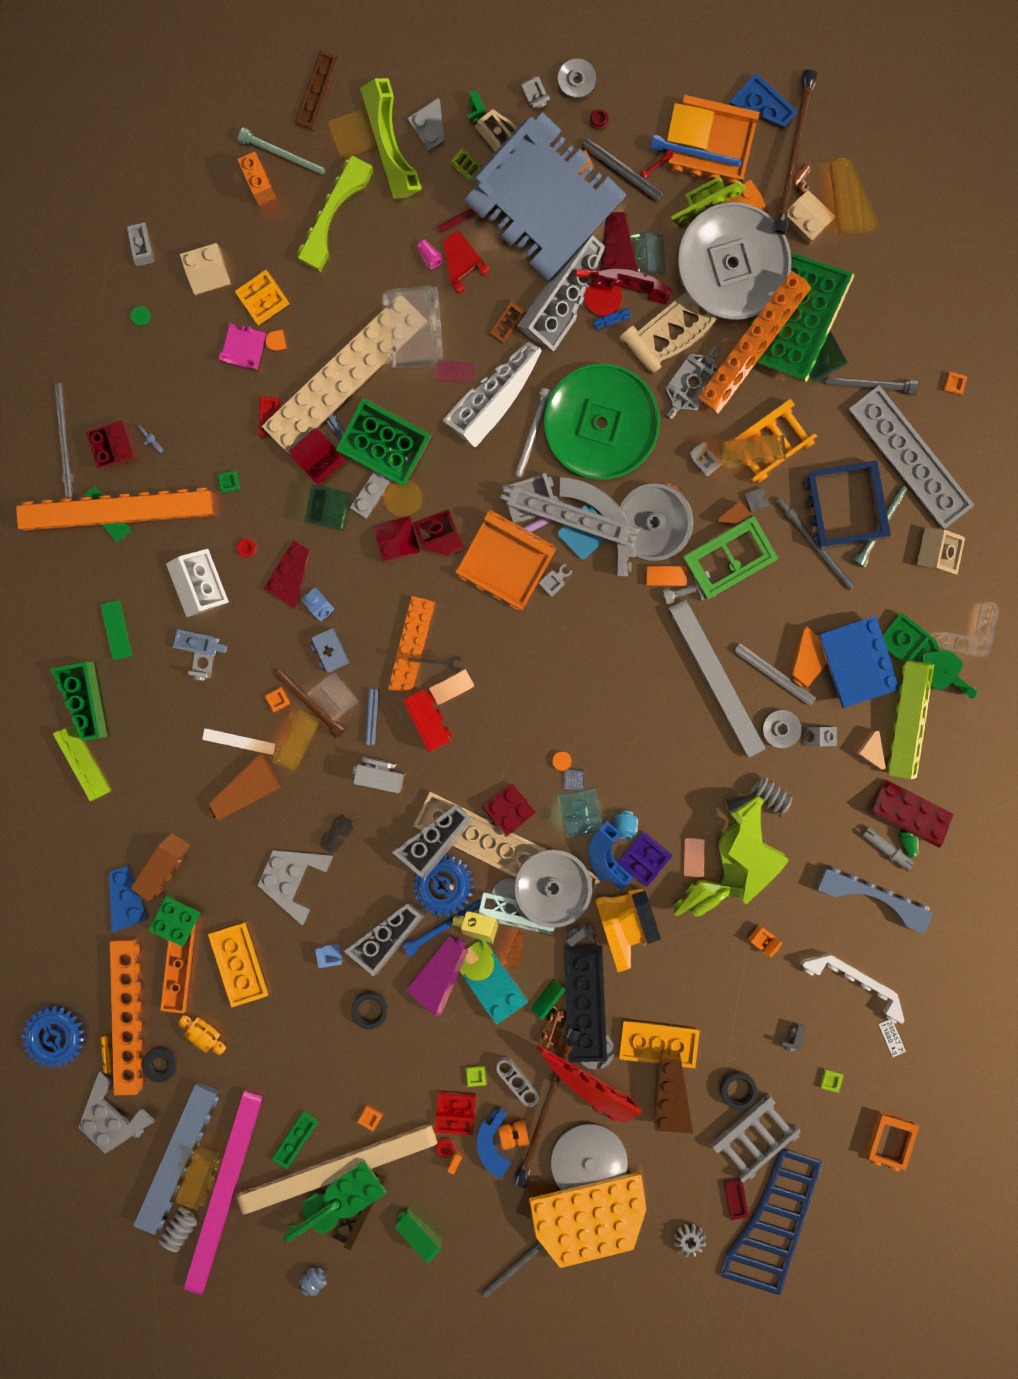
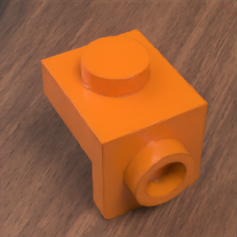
M760 924L748 938L751 943L770 958L773 957L782 945L779 939Z

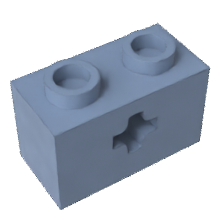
M333 628L312 637L313 642L310 644L314 653H318L321 658L319 664L323 671L326 670L327 673H330L350 664ZM327 646L329 648H333L334 650L331 652V657L329 655L324 654V652L327 651Z

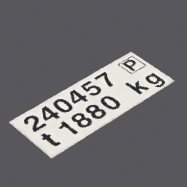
M890 1020L880 1023L879 1027L892 1057L906 1052L894 1023Z

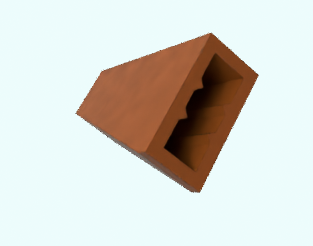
M264 754L257 756L209 803V812L213 818H217L219 821L281 788Z

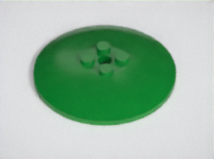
M612 364L588 365L568 374L553 390L545 411V434L556 458L572 472L590 479H614L635 470L652 452L660 429L659 408L650 388L633 372ZM597 419H606L607 426L599 428L596 425Z

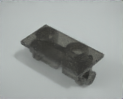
M341 813L339 817L333 820L330 830L322 836L320 846L331 854L334 851L336 852L343 843L339 835L341 834L346 838L353 829L354 822L349 818L347 819Z

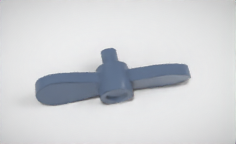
M138 424V429L146 436V440L143 442L144 445L152 443L162 453L164 450L155 441L156 438L151 433L148 434Z

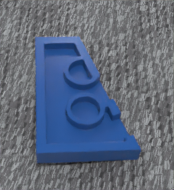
M757 73L751 77L729 102L739 108L760 112L759 117L784 128L798 114V111Z
M128 865L109 872L112 933L148 919L140 895L131 889L135 881Z

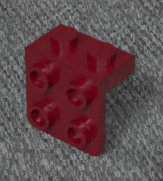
M318 428L311 430L289 450L290 456L317 486L346 461Z

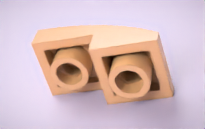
M466 669L432 685L429 689L439 705L474 687V684Z

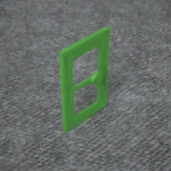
M754 515L683 556L707 599L714 597L779 559ZM750 530L764 555L741 568V563L738 560H734L726 543ZM722 546L731 561L729 567L735 572L712 585L698 560Z

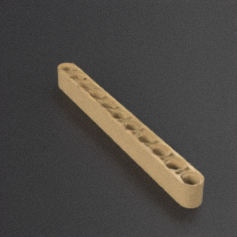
M427 1124L245 1190L235 1197L242 1215L328 1185L364 1160L372 1169L432 1147L438 1142L432 1125Z

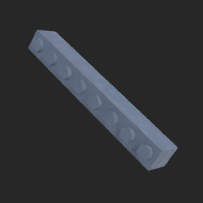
M201 1082L195 1084L133 1226L155 1235L157 1230H162L166 1221L163 1219L165 1212L169 1213L173 1205L171 1198L173 1195H177L181 1187L178 1182L181 1177H185L189 1167L186 1164L188 1160L192 1161L196 1153V1149L193 1148L196 1142L200 1143L204 1132L201 1130L203 1125H208L212 1115L209 1112L211 1107L215 1108L220 1098L217 1096L219 1090Z

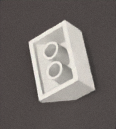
M208 549L183 555L166 563L186 617L197 615L228 603Z

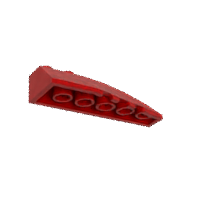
M537 1045L536 1048L553 1071L576 1094L592 1105L591 1108L598 1113L603 1111L612 1121L617 1122L619 1120L622 1123L631 1120L641 1113L642 1110L628 1095L544 1047Z

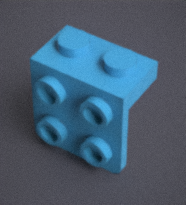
M586 506L582 508L584 510L597 514V512L591 506L589 508H587ZM565 525L558 532V536L582 560L586 559L606 540V538Z

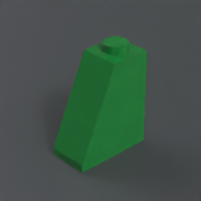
M409 1208L405 1212L402 1210L395 1218V1228L428 1264L441 1250L442 1238Z

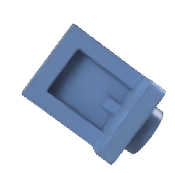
M316 587L301 599L319 621L327 618L334 611L333 606Z

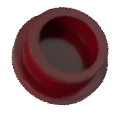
M602 109L594 110L590 115V124L596 129L604 128L609 121L607 112Z

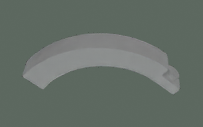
M560 477L559 497L579 499L592 505L603 516L630 525L620 506L604 491L584 481ZM628 538V541L635 543V540ZM617 542V576H628V573H631L632 566L631 561L628 560L629 557H636V544L634 547H630Z

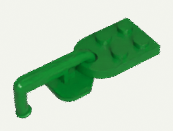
M901 612L883 634L887 650L904 664H906V661L934 664L931 686L935 689L944 690L953 683L966 693L968 698H976L978 695L977 689L969 686L957 676L963 668L962 660L951 651H939L938 643L934 637Z
M365 1160L333 1181L328 1186L325 1194L315 1193L307 1198L302 1204V1212L307 1219L297 1226L290 1225L284 1235V1241H292L311 1227L318 1233H327L337 1226L339 1218H350L385 1195L387 1191Z

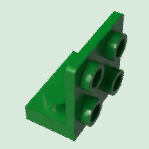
M166 893L148 931L183 947L200 916V912L174 900L173 895Z

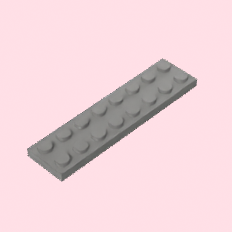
M880 385L848 409L943 530L975 506Z

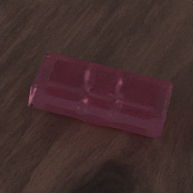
M438 359L436 379L474 383L476 363Z

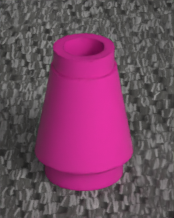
M426 240L417 244L416 247L426 267L432 270L442 263L441 254L427 243Z

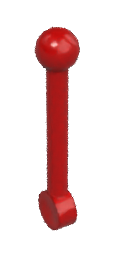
M668 150L663 158L646 171H641L640 176L646 178L648 173L666 159L673 158V151Z

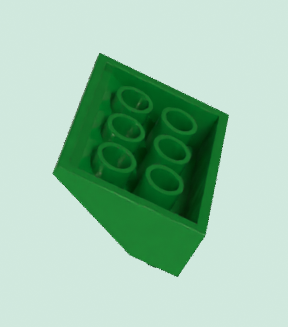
M362 398L336 450L396 483L405 486L431 440L433 433L367 398Z

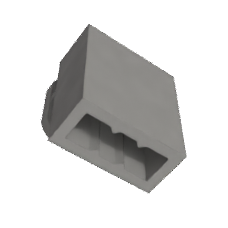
M364 756L362 757V762L367 764L360 763L357 767L353 768L351 779H354V784L394 793H400L402 790L405 773L390 770V768H395L397 763Z

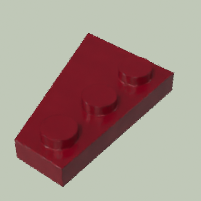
M611 212L606 217L603 240L605 248L602 253L601 270L626 269L639 272L631 240L632 235L628 216L625 212Z
M293 540L263 589L297 609L310 550Z

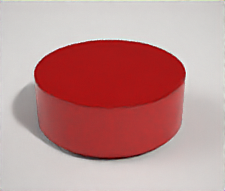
M244 538L238 542L236 549L240 556L249 558L255 554L256 544L251 539Z
M444 1137L437 1141L435 1150L438 1156L448 1158L454 1153L455 1145L450 1138Z

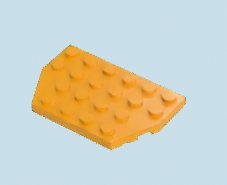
M640 1172L529 1198L534 1234L560 1268L634 1250L646 1213L643 1182Z

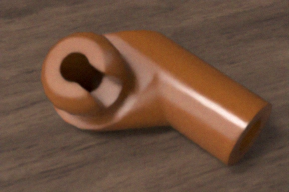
M805 163L794 176L795 188L800 193L807 192L809 189V184H807L805 177L811 168Z

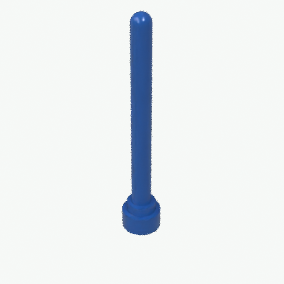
M655 134L650 150L657 152L658 150L662 151V149L671 150L740 167L742 164L740 159L667 142L661 136Z
M477 900L456 915L465 917L467 911L473 913L480 908L482 900ZM454 916L415 941L407 940L402 946L408 956L411 957L416 954L419 946L451 927Z

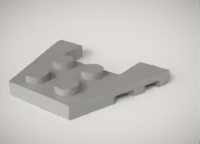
M273 850L258 886L296 921L304 925L311 908L294 902L295 893L308 865L327 872L333 856Z
M101 1071L97 1075L78 1128L104 1153H108L133 1135L142 1131L145 1127L154 1123L155 1120L145 1110L141 1109L129 1123L104 1099V1096L114 1083L104 1071Z

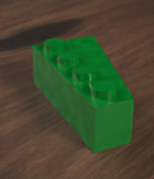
M83 662L51 668L50 671L54 675L57 682L56 685L64 697V703L72 715L71 719L81 741L107 737L94 662Z

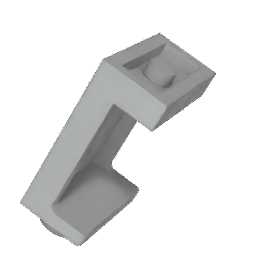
M546 473L511 485H504V487L508 488L514 485L558 500L557 494L553 495L551 490L554 487L551 476L547 477ZM507 505L512 522L515 524L539 517V515Z

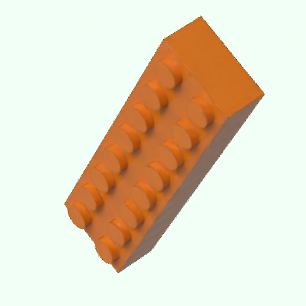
M411 596L388 689L412 695L435 605L434 601Z
M196 923L183 947L168 940L160 1011L186 1012Z

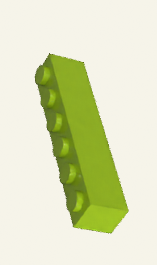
M906 661V664L903 666L902 675L904 679L899 688L901 698L896 707L898 718L893 727L895 737L890 746L892 757L889 759L887 766L890 776L910 780L917 778L934 664Z

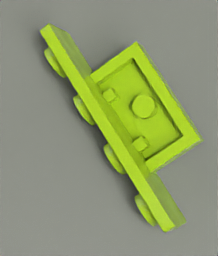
M717 177L685 194L690 207L671 216L672 221L677 225L687 224L690 219L698 216L705 210L718 204H723L724 201L730 198L740 196L746 188L740 181L725 188L722 179Z

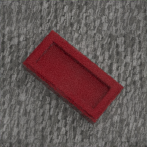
M740 1178L723 1181L730 1220L748 1218L749 1212L743 1182Z

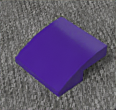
M642 831L617 863L647 887L673 855Z

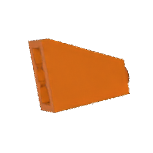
M804 627L801 631L790 674L794 678L792 681L800 687H808L827 664L819 636L808 627Z

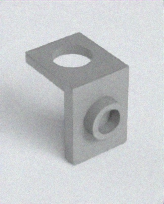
M194 653L192 671H188V675H193V679L205 681V677L211 678L214 656ZM201 657H205L208 660V666L204 669L200 668L197 664Z
M802 727V746H837V727ZM809 731L814 734L812 742H809L807 739Z

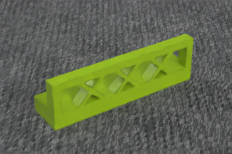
M72 724L61 731L53 733L89 801L96 800L110 792V787L85 742L81 741L75 725Z

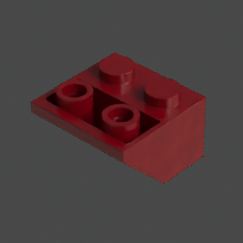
M123 420L86 432L97 469L119 466L138 460L127 423Z

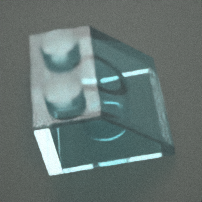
M596 788L558 794L566 838L599 831L603 823Z

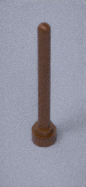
M280 669L274 671L275 676L329 727L330 734L335 739L345 731L346 727L341 722H334Z

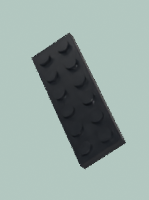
M603 945L564 946L567 1026H574L582 1031L579 1040L573 1046L572 1051H570L569 1062L607 1061Z

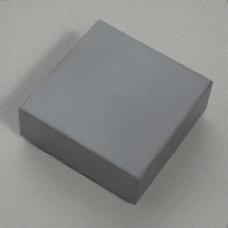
M763 487L744 494L750 512L769 506Z

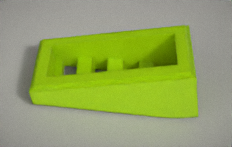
M461 148L450 161V165L468 181L473 177L470 173L474 168H478L474 173L475 175L482 167L464 148ZM465 157L466 159L459 165L458 162ZM469 162L472 163L471 166L465 171L464 168L466 167V165Z

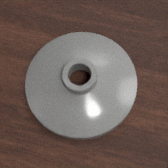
M583 59L567 61L562 65L558 73V84L561 90L570 97L580 98L588 95L596 83V72L593 66ZM578 77L580 82L575 83L573 79Z
M778 710L771 713L765 719L763 734L770 745L776 748H788L799 740L801 723L792 712ZM780 725L784 726L785 728L784 732L782 733L778 731V727Z

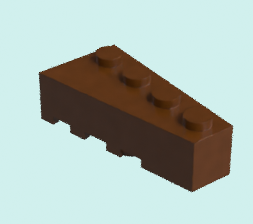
M660 1050L654 1112L655 1131L693 1134L680 1051Z

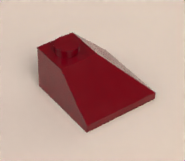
M449 509L413 523L424 550L447 556L464 549Z
M410 516L373 526L383 563L420 553Z

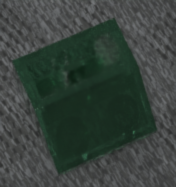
M311 484L304 522L310 525L344 531L351 493Z

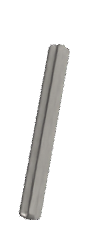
M742 644L737 645L734 652L807 705L811 706L815 702V696L798 686Z

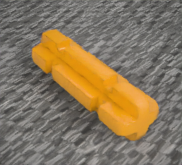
M105 1035L100 1038V1042L103 1045L101 1052L102 1061L105 1064L103 1071L108 1074L113 1073V1048L110 1045L112 1043L111 1036Z

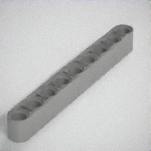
M684 599L669 607L668 610L747 758L749 759L764 751L763 742L688 602Z

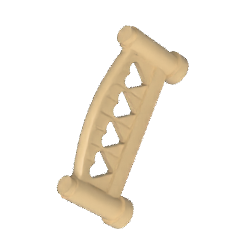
M685 292L639 331L634 326H631L619 339L623 344L626 343L646 369L654 374L662 367L660 365L661 361L675 356L695 343L706 333L718 317L708 312L706 315H701L699 313V306ZM683 311L697 315L699 318L698 322H693L690 328L684 325ZM668 323L684 329L683 334L678 335L676 340L670 338ZM653 335L667 339L669 345L663 347L661 352H657L654 346Z

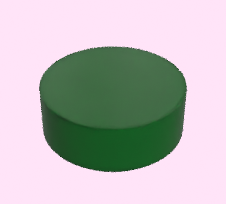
M137 306L131 311V320L134 324L145 326L149 323L151 316L147 308Z

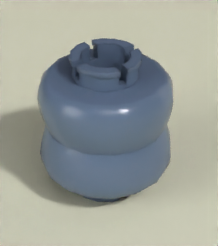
M311 1267L305 1275L299 1278V1289H303L302 1293L306 1296L308 1294L316 1296L320 1289L327 1285L325 1279L327 1275L322 1269Z

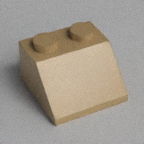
M809 190L788 209L789 227L808 245L836 217Z
M217 243L180 254L194 295L231 285L223 255Z
M925 527L917 565L957 575L965 537L947 530Z

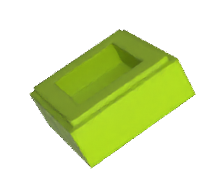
M485 1065L466 1067L467 1087L486 1086Z
M824 1069L819 1087L839 1093L844 1074Z

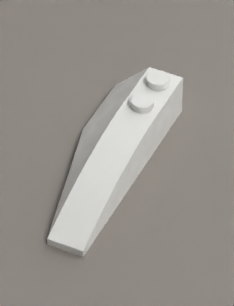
M530 342L526 343L509 358L510 361L507 364L498 366L495 369L497 372L489 379L485 377L481 380L482 384L478 388L469 390L442 421L464 441L476 447L502 418L523 388L541 353V349Z

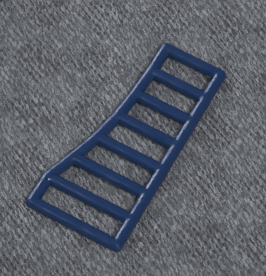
M783 1148L778 1152L773 1171L757 1209L745 1229L725 1255L720 1271L721 1277L776 1295L782 1293L823 1166L821 1160ZM785 1157L814 1166L811 1177L783 1169L782 1165ZM779 1175L808 1184L805 1195L775 1186ZM772 1193L802 1202L800 1212L796 1213L768 1204ZM767 1211L795 1220L796 1224L794 1231L761 1222L759 1219L763 1212ZM754 1228H758L791 1240L786 1250L749 1238L748 1236ZM742 1244L783 1256L785 1259L782 1268L736 1254ZM735 1261L779 1275L776 1286L730 1272L731 1262Z

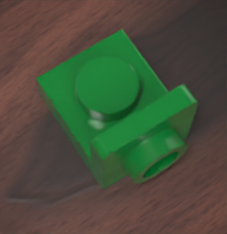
M477 90L469 93L470 100H468L471 110L475 111L467 115L469 124L473 122L476 124L486 115V109Z

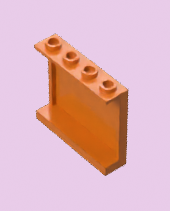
M684 95L683 105L714 112L707 151L740 159L742 164L740 167L673 151L674 157L669 159L667 167L677 173H682V171L690 172V175L694 177L707 176L709 180L720 177L722 180L727 181L729 185L737 181L743 183L760 112Z
M490 510L455 573L459 574V578L467 582L470 580L475 583L478 589L491 592L494 598L498 600L504 599L509 602V606L512 608L523 610L558 547Z

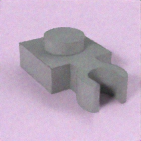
M566 564L560 567L557 574L552 570L539 582L551 597L566 584L562 579L570 576L572 570L568 574L563 573L562 569Z

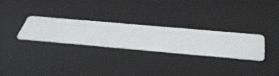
M204 729L202 738L211 742L273 755L275 748L274 743L210 729Z

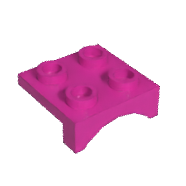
M229 324L219 360L258 371L267 333L253 330L250 327L246 328L245 326Z

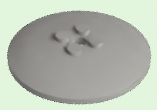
M738 202L718 204L699 214L683 234L678 250L680 279L690 298L700 308L716 317L741 320L759 315L791 272V252L785 235H778L772 232L774 219L763 210ZM729 258L736 260L737 266L735 268H731L728 265Z

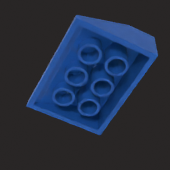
M876 616L862 619L818 635L842 708L885 695L900 688Z

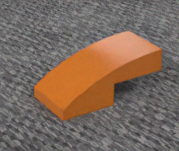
M646 566L645 586H687V567Z

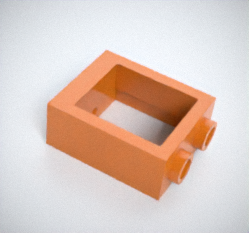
M256 152L237 159L258 205L260 206L276 199Z
M879 1111L866 1156L875 1165L881 1166V1163H883L892 1170L899 1171L902 1169L906 1171L919 1126L916 1122ZM885 1124L909 1131L900 1162L876 1154Z

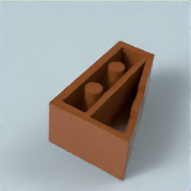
M171 833L157 847L131 889L149 902L154 897L158 898L164 890L162 888L163 884H167L173 876V870L180 866L183 861L182 857L190 845Z

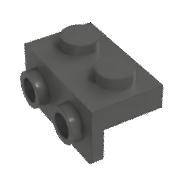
M583 922L578 927L574 925L567 931L566 940L571 947L585 936H588L593 944L597 942L595 938L597 934L590 924L586 926Z

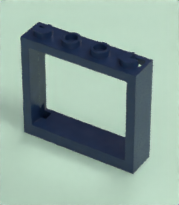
M877 460L808 472L807 478H804L805 488L809 489L810 492L808 505L809 508L813 509L811 522L813 527L816 526L817 534H814L816 545H819L820 550L889 539L891 533ZM868 470L879 532L826 540L815 478Z

